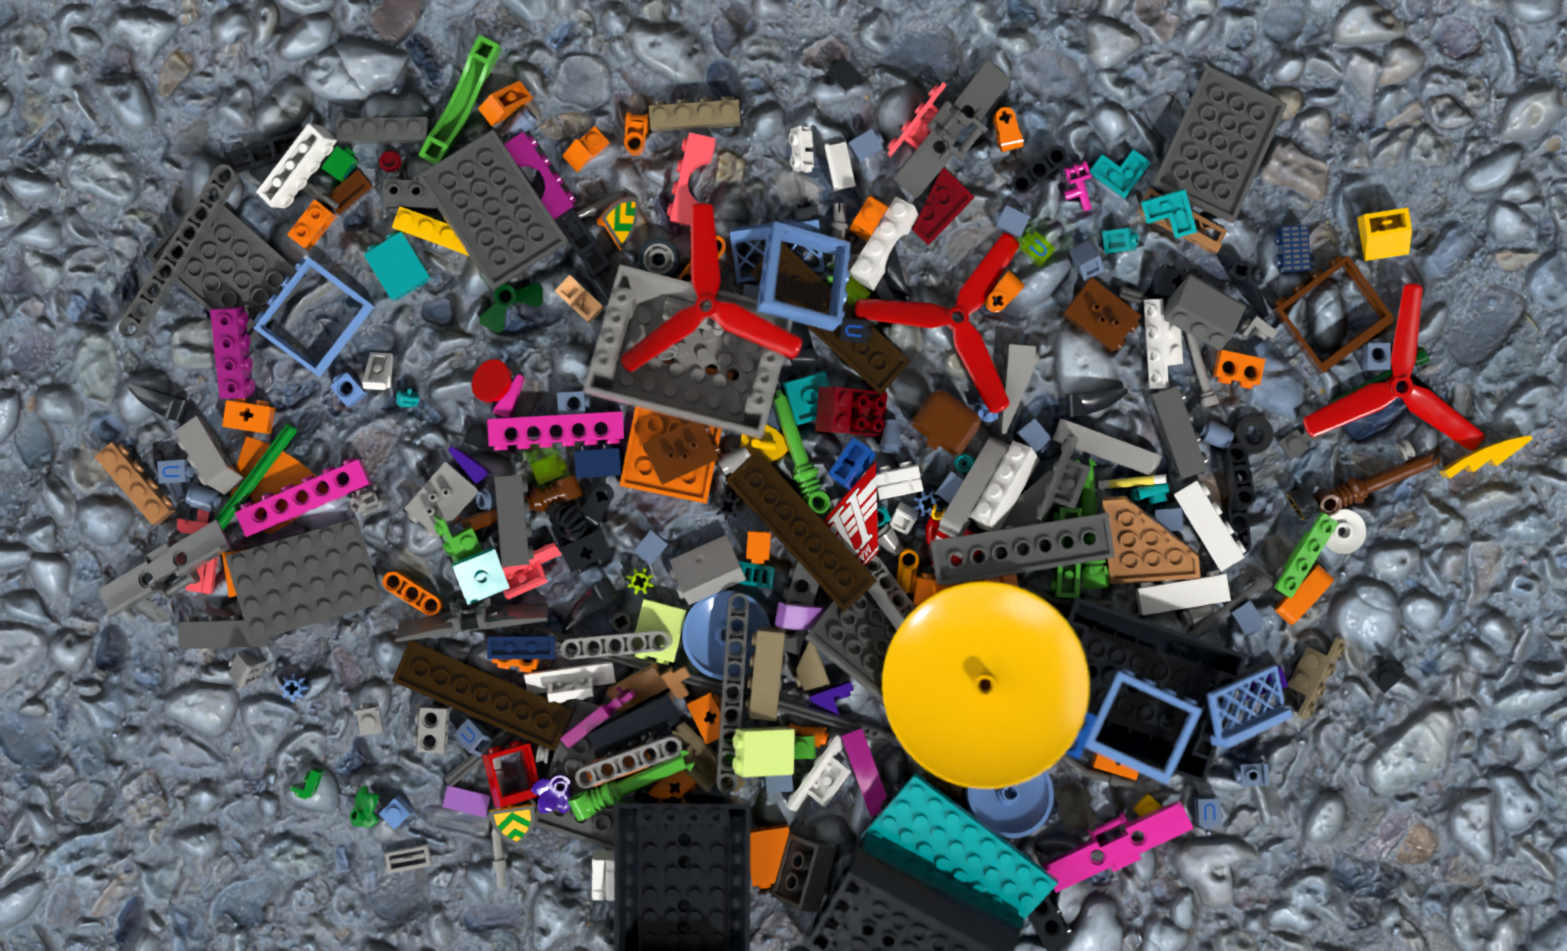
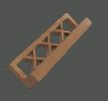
M1149 188L1143 200L1149 199L1150 195L1156 197L1161 194ZM1140 203L1136 213L1145 217L1142 204ZM1192 211L1193 218L1198 221L1200 229L1197 230V233L1186 235L1182 238L1213 255L1218 253L1222 246L1220 243L1227 230ZM1169 218L1155 221L1156 224L1173 232ZM1214 229L1220 234L1217 240L1214 241L1207 237L1204 231Z

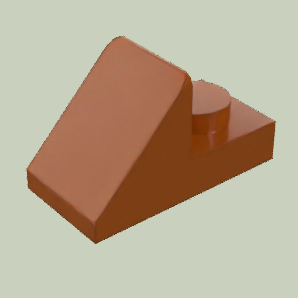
M594 126L579 140L575 139L562 157L578 173L603 151L610 142Z

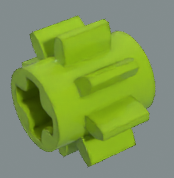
M634 568L635 575L627 576L628 579L632 580V583L627 587H634L635 594L639 590H643V593L647 594L646 587L654 586V584L649 582V579L654 575L648 576L646 574L647 568H644L642 572ZM637 575H640L641 578H646L644 587L640 584H635V581L638 579Z

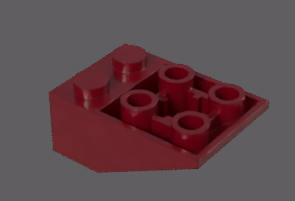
M819 386L815 431L882 437L885 427L887 393L883 392L880 395L876 391Z

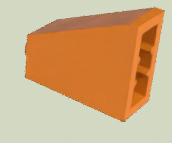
M789 823L751 829L750 873L753 887L758 886V889L771 887V884L775 883L789 834Z

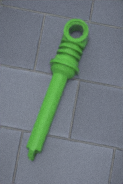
M779 389L775 392L772 403L795 465L792 478L801 484L798 487L799 489L802 488L800 492L805 495L802 496L803 500L818 515L827 511L830 499L823 489L820 490L819 488L822 487L821 484L818 485L820 479H816L819 468H815V465L809 462L787 398ZM814 498H817L820 502L818 509L813 506L812 501Z
M1089 458V467L1091 469L1080 494L1081 508H1083L1082 516L1098 514L1093 466H1097L1092 458ZM1085 533L1084 543L1086 545L1092 544L1095 539L1093 533ZM1105 560L1084 562V565L1087 567L1083 568L1082 575L1086 590L1109 587L1108 568L1103 566V563H1106Z
M681 749V754L620 781H608L601 785V788L598 786L596 790L591 789L590 792L585 790L571 796L568 802L577 821L591 817L597 812V809L601 810L602 806L606 808L607 804L609 806L614 805L623 796L686 768L690 771L694 766V761L687 764L683 757L689 754V751Z

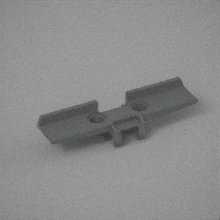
M987 60L952 104L946 101L935 117L928 123L926 128L930 131L929 134L894 176L893 180L917 199L952 156L963 161L965 159L964 155L981 133H986L988 130L980 120L991 108L1011 79ZM965 105L972 108V115L969 118L961 112ZM965 126L975 127L958 149L952 146L956 141V136ZM938 140L942 141L945 145L942 153H936L933 149L934 143Z
M219 521L211 522L179 542L173 539L145 555L144 563L100 588V594L108 609V616L114 617L157 592L160 593L163 599L169 600L173 597L172 594L189 584L200 582L197 569L231 548ZM174 572L176 576L187 575L174 584L168 585L167 581ZM147 573H150L153 577L150 585L145 580Z
M492 595L468 605L465 598L456 599V597H451L449 602L451 610L399 624L396 642L457 634L478 629H492L547 621L549 605L548 603L492 604ZM478 605V612L463 613L462 607Z

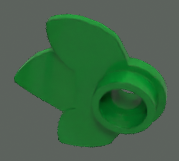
M368 786L361 787L356 794L355 806L350 812V821L354 827L364 826L371 828L378 822L374 809L379 795L369 793Z

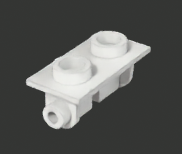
M797 126L792 128L789 134V143L792 146L790 164L793 168V174L801 171L804 173L812 172V168H814L813 152H805V148L813 147L812 131H810V127Z

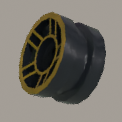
M1304 485L1297 487V491H1291L1287 494L1290 505L1302 520L1309 518V514H1315L1319 511L1315 498Z

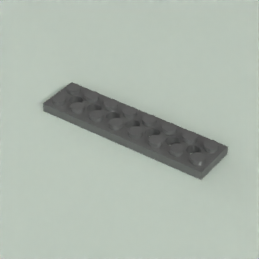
M1107 512L930 541L936 583L941 584V586L1115 557L1109 514ZM1087 532L1093 533L1095 538L1094 542L1090 545H1086L1083 541V536ZM1068 535L1072 538L1073 543L1071 547L1065 549L1061 545V540L1064 536ZM1043 539H1047L1051 545L1047 552H1042L1039 549V543ZM1020 543L1028 545L1026 555L1020 556L1017 553V546ZM1003 546L1006 549V556L1003 559L995 557L997 547ZM976 550H981L984 553V559L980 563L974 562L972 558ZM953 554L961 555L962 563L959 566L951 565L950 558Z

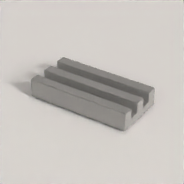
M429 843L384 852L388 874L433 865L431 852H429ZM424 850V853L390 859V856ZM421 858L426 859V862H420L392 868L391 865L395 863L406 862Z

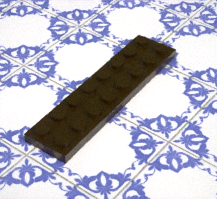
M781 242L774 297L780 303L828 315L832 288ZM764 258L749 273L759 283L761 282ZM845 301L842 309L845 312L844 319L866 321L865 319L857 318L855 310ZM804 324L880 395L910 363L873 326L871 339H867L866 344L838 341L839 325L834 331Z
M759 450L753 453L725 479L844 612L878 582Z
M412 640L409 641L392 679L394 683L555 752L574 711L556 702H549L548 699Z

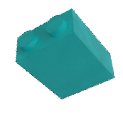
M402 231L390 233L386 236V241L380 245L377 242L367 248L368 252L363 254L388 296L394 302L433 279L408 237Z

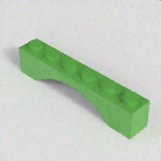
M478 35L469 53L458 85L445 111L428 135L419 153L422 159L436 165L449 157L502 51L499 44Z

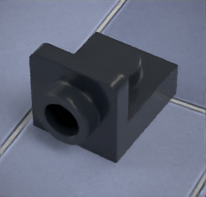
M814 201L792 206L794 218L801 219V221L813 219L819 214L817 204Z
M1386 659L1368 677L1385 694L1399 680H1405L1407 675L1404 673L1405 667L1398 660L1394 662L1393 660Z

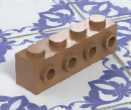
M111 442L94 457L152 525L161 524L176 511L172 500L166 494L163 495L158 489L159 485L157 482L147 476L144 472V467L130 456V451L124 444Z

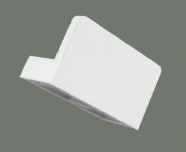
M846 142L834 145L824 144L833 191L855 187Z

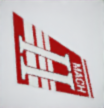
M876 461L824 520V523L864 566L878 553Z

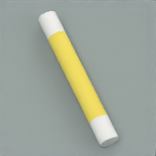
M1166 474L1098 481L1099 490L1167 483Z

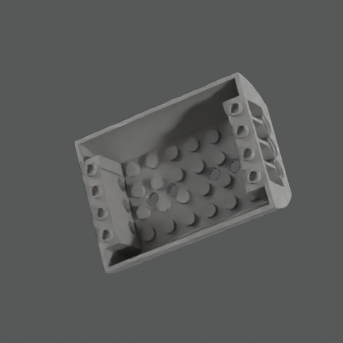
M620 265L584 387V393L762 439L784 355L725 330L722 335H714L709 330L696 328L693 333L676 343L678 350L676 351L673 363L665 364L657 355L633 372H628L621 363V355L654 331L656 327L667 321L662 319L667 296L695 303L697 295L693 284L690 282ZM718 290L717 299L719 302L735 303L788 332L791 331L792 320L758 312V300ZM707 301L704 306L712 307V302ZM713 365L718 371L715 375H708L705 372V368ZM730 371H736L739 374V378L731 381L726 375Z

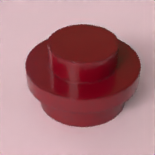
M388 150L381 154L379 165L385 172L394 173L401 167L402 159L397 152Z

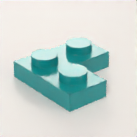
M1133 149L1120 167L1102 154L1089 172L1092 177L1119 197L1125 199L1151 162Z
M1185 188L1141 201L1147 224L1169 218L1175 239L1197 233Z

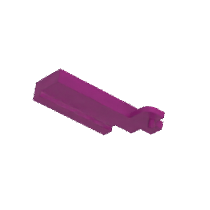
M618 686L616 689L620 694L606 706L604 704L562 736L560 738L567 748H570L637 693L634 689L629 692L626 688L623 691Z

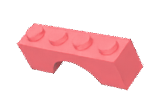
M689 133L688 138L684 137L681 151H685L683 160L679 159L677 173H680L679 181H674L672 189L675 199L674 203H669L667 212L671 223L691 227L690 207L699 202L689 192V180L692 173L698 167L712 162L716 144L715 138Z

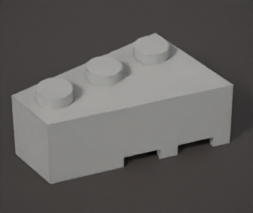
M195 416L175 430L179 438L177 443L188 453L187 460L192 467L198 470L199 474H197V477L203 485H209L225 495L244 481L245 477L234 470L231 465L234 461L231 457H226L220 447L222 444L204 420Z

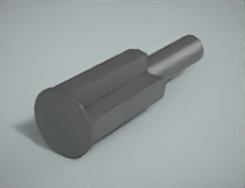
M307 180L306 186L302 189L305 193L318 202L320 200L326 202L334 209L339 206L338 202L326 195V190L311 180Z
M1120 286L1117 294L1118 298L1141 304V302L1147 299H1154L1144 296V292Z

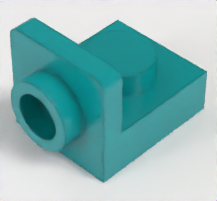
M1134 228L1102 231L1105 254L1137 250L1136 246L1139 244V237Z

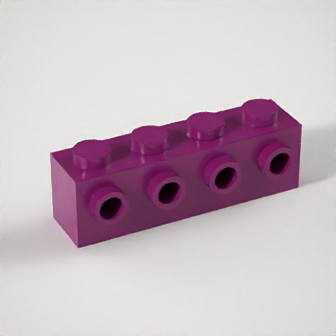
M245 306L211 309L210 315L219 399L246 398L254 395L255 381L251 373L253 360L249 354L251 341L250 336L247 334L248 315L245 312Z

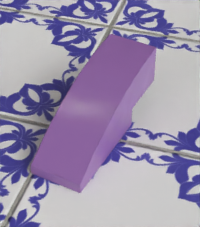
M778 603L775 625L789 629L811 630L827 607L798 603Z

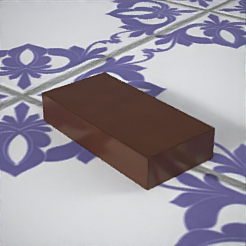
M358 169L327 196L338 202L339 206L334 210L340 216L374 187Z

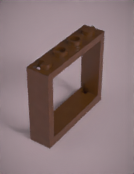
M1338 255L1328 262L1330 267L1324 271L1319 269L1310 276L1312 278L1311 281L1307 284L1304 282L1298 284L1292 289L1294 292L1288 298L1286 295L1282 296L1274 302L1276 306L1271 309L1318 374L1325 373L1395 321V318L1348 255L1342 258ZM1342 267L1379 319L1320 361L1283 310Z

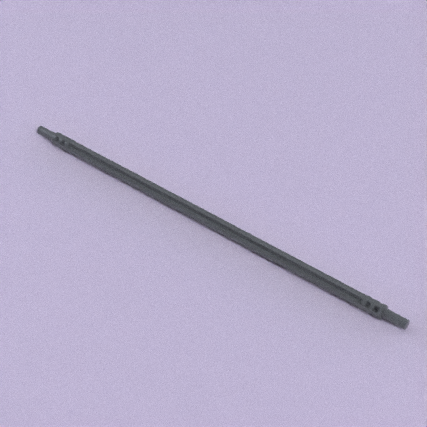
M529 623L504 627L524 636H556V645L561 646L568 639L575 638ZM591 642V650L597 653L600 647L599 644ZM570 643L569 649L577 651L576 644ZM633 654L599 657L640 670L654 663H657L661 673L671 667L674 670L679 669L650 659H641ZM689 671L690 677L682 681L721 693L722 681ZM734 686L729 687L726 691L728 696L735 697L738 694V688ZM743 688V700L747 701V697L751 698L752 689ZM779 698V711L847 731H853L862 727L864 735L876 740L880 738L901 744L895 733L882 730V727Z

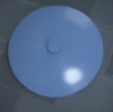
M722 590L697 601L687 613L682 628V642L689 660L702 673L721 680L723 674L727 600L730 594L738 592L733 590ZM746 595L749 600L744 676L754 671V668L750 667L751 654H755L756 646L752 645L753 632H757L759 626L771 627L764 609L748 595ZM740 596L735 597L732 601L734 608H740L744 604V599ZM734 619L731 622V629L735 631L740 630L743 625L742 620ZM737 641L732 642L729 646V650L732 653H737L741 649V643ZM731 664L728 667L730 675H736L740 670L738 664Z
M1047 770L1027 781L1003 788L985 789L966 786L965 796L969 812L1002 838L1015 839L1035 832L1044 824L1053 806L1054 791L1051 778Z

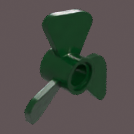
M479 272L480 278H481L484 282H486V280L484 279V277L482 276V274ZM504 283L495 289L494 300L496 303L480 316V324L496 333L502 332L505 327L507 308L514 307L517 302L532 307H540L543 303V287L540 284H532L516 291L513 287ZM510 291L512 294L511 300L506 303L502 302V292Z

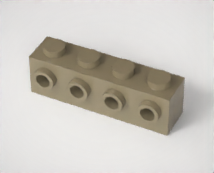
M722 97L721 101L701 98L696 103H690L689 100H677L676 104H667V101L654 102V105L649 106L650 128L652 132L741 126L739 100H734V97Z
M759 626L757 632H753L752 645L756 646L755 654H751L750 667L754 668L753 676L749 675L748 689H752L751 698L747 697L746 711H750L749 718L776 721L786 628Z

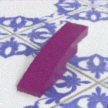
M861 727L842 734L841 737L869 814L873 816L881 813L882 809H880V806L887 796Z

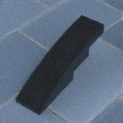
M304 129L246 145V148L224 153L228 166L236 169L239 174L279 163Z
M572 207L554 221L608 297L612 293L617 271Z

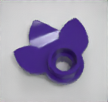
M557 774L551 779H540L532 786L531 791L539 795L537 805L540 813H549L557 808L561 813L565 814L571 806L568 799L572 796L569 792L571 782L567 776ZM562 783L564 786L561 789H557V784Z

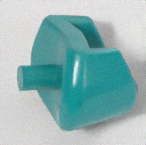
M408 388L407 391H397V405L401 407H416L418 405L420 395L417 392H412V388Z

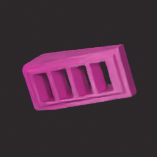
M518 374L514 378L508 393L497 403L492 413L506 418L513 417L525 376Z

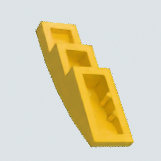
M1530 435L1519 436L1480 447L1456 459L1439 472L1443 478H1452L1462 469H1465L1466 472H1475L1485 463H1488L1490 466H1498L1530 442L1532 437Z

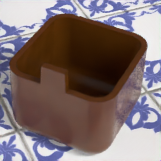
M936 390L927 396L910 420L909 425L928 438L925 444L936 451L940 446L953 456H959L979 429L981 419L976 412L946 391Z

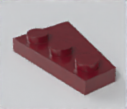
M943 167L912 231L929 246L975 197Z

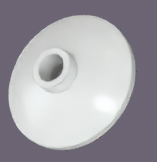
M1341 509L1337 514L1330 516L1338 522V525L1327 541L1326 546L1333 552L1340 554L1352 553L1359 549L1366 537V526L1363 519L1357 513ZM1341 527L1345 529V533L1342 536L1338 533Z

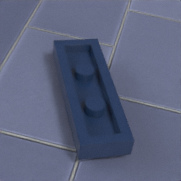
M556 636L487 637V659L556 658Z

